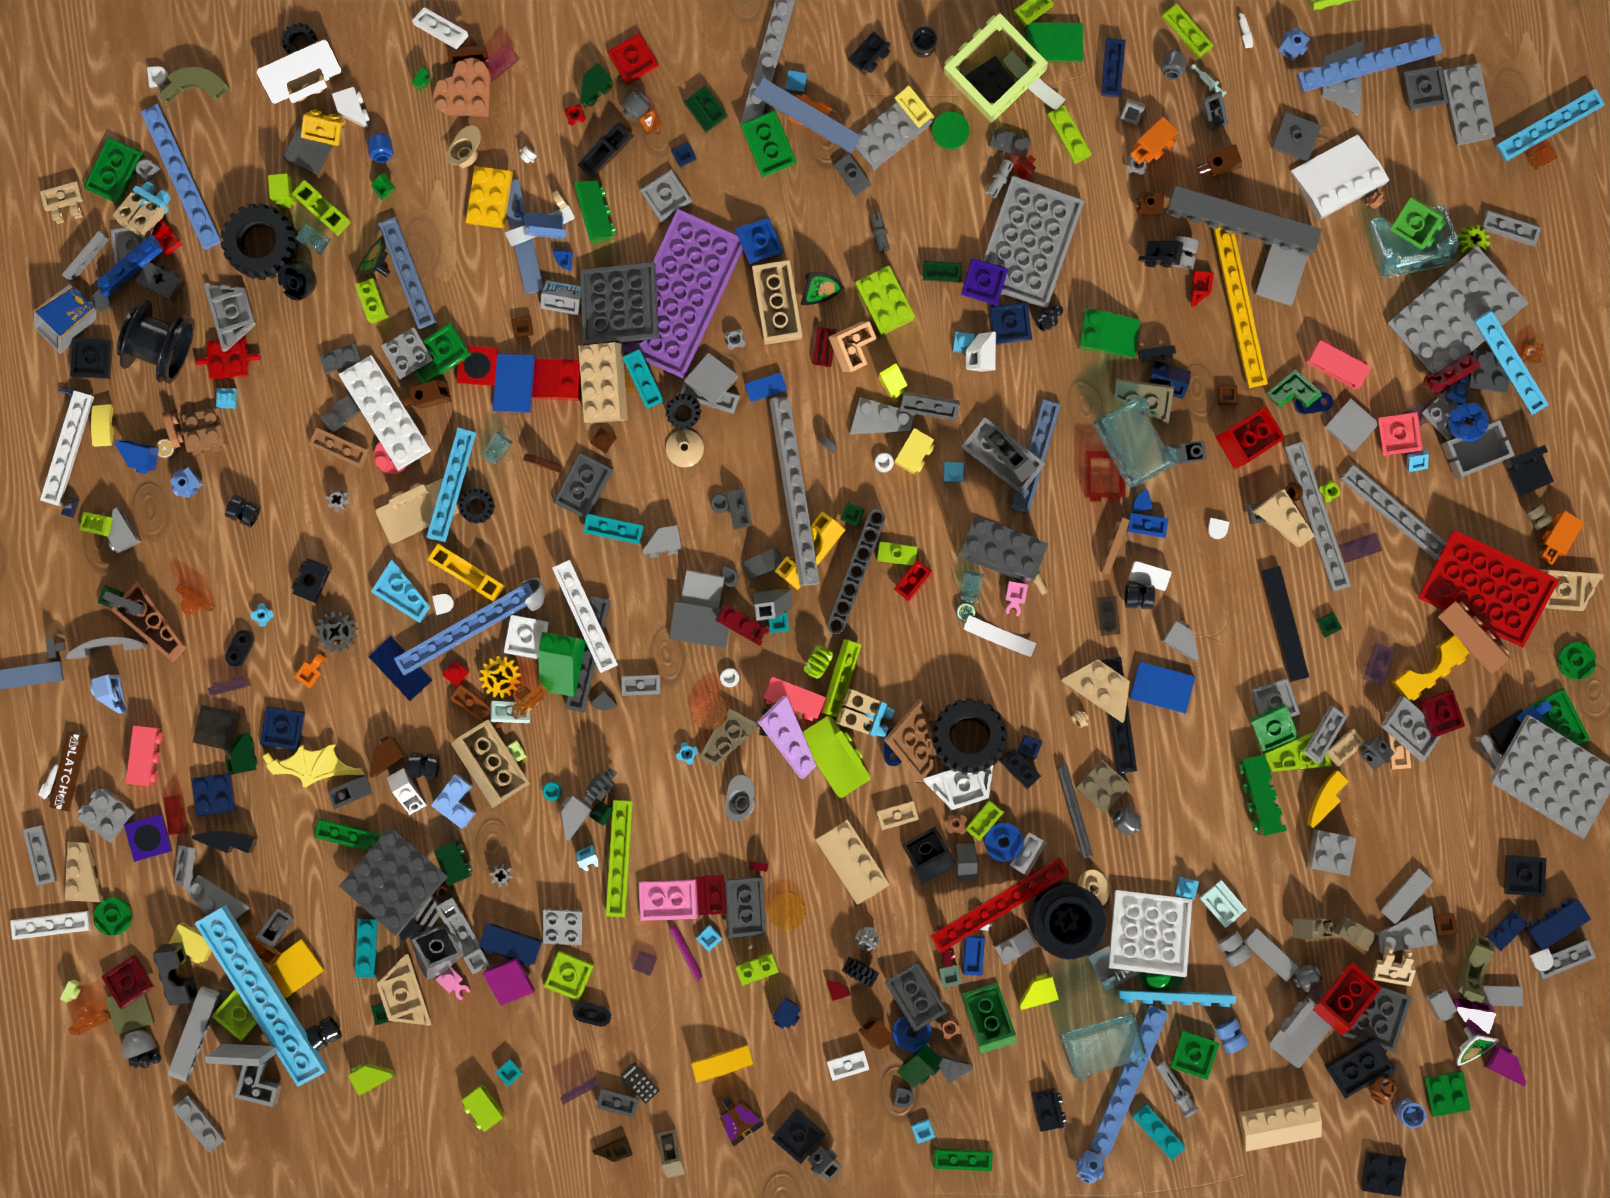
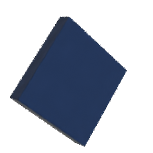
M1027 302L989 307L992 332H996V345L1032 340Z
M266 706L260 744L298 750L306 712Z

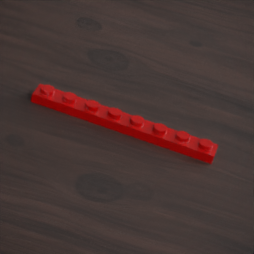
M1056 858L929 936L938 952L941 953L1070 874L1061 858Z

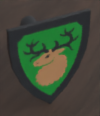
M383 235L369 249L355 275L373 273L375 271H378L385 277L389 275L390 271L382 266L388 254L384 251L385 238Z
M823 272L807 273L805 275L807 283L801 305H813L827 301L840 293L844 286L840 280L831 274Z

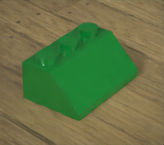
M598 181L574 182L591 244L595 245L614 240L613 234L616 233L614 223L609 222L608 215H611L609 205L604 204L603 197H606L603 185L599 186Z

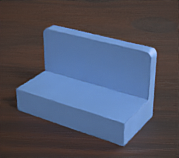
M527 212L524 235L557 239L566 238L567 230L563 229L564 217L561 215Z

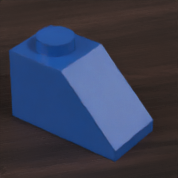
M126 439L115 440V446L128 467L134 468L136 472L143 474L156 470L159 447Z

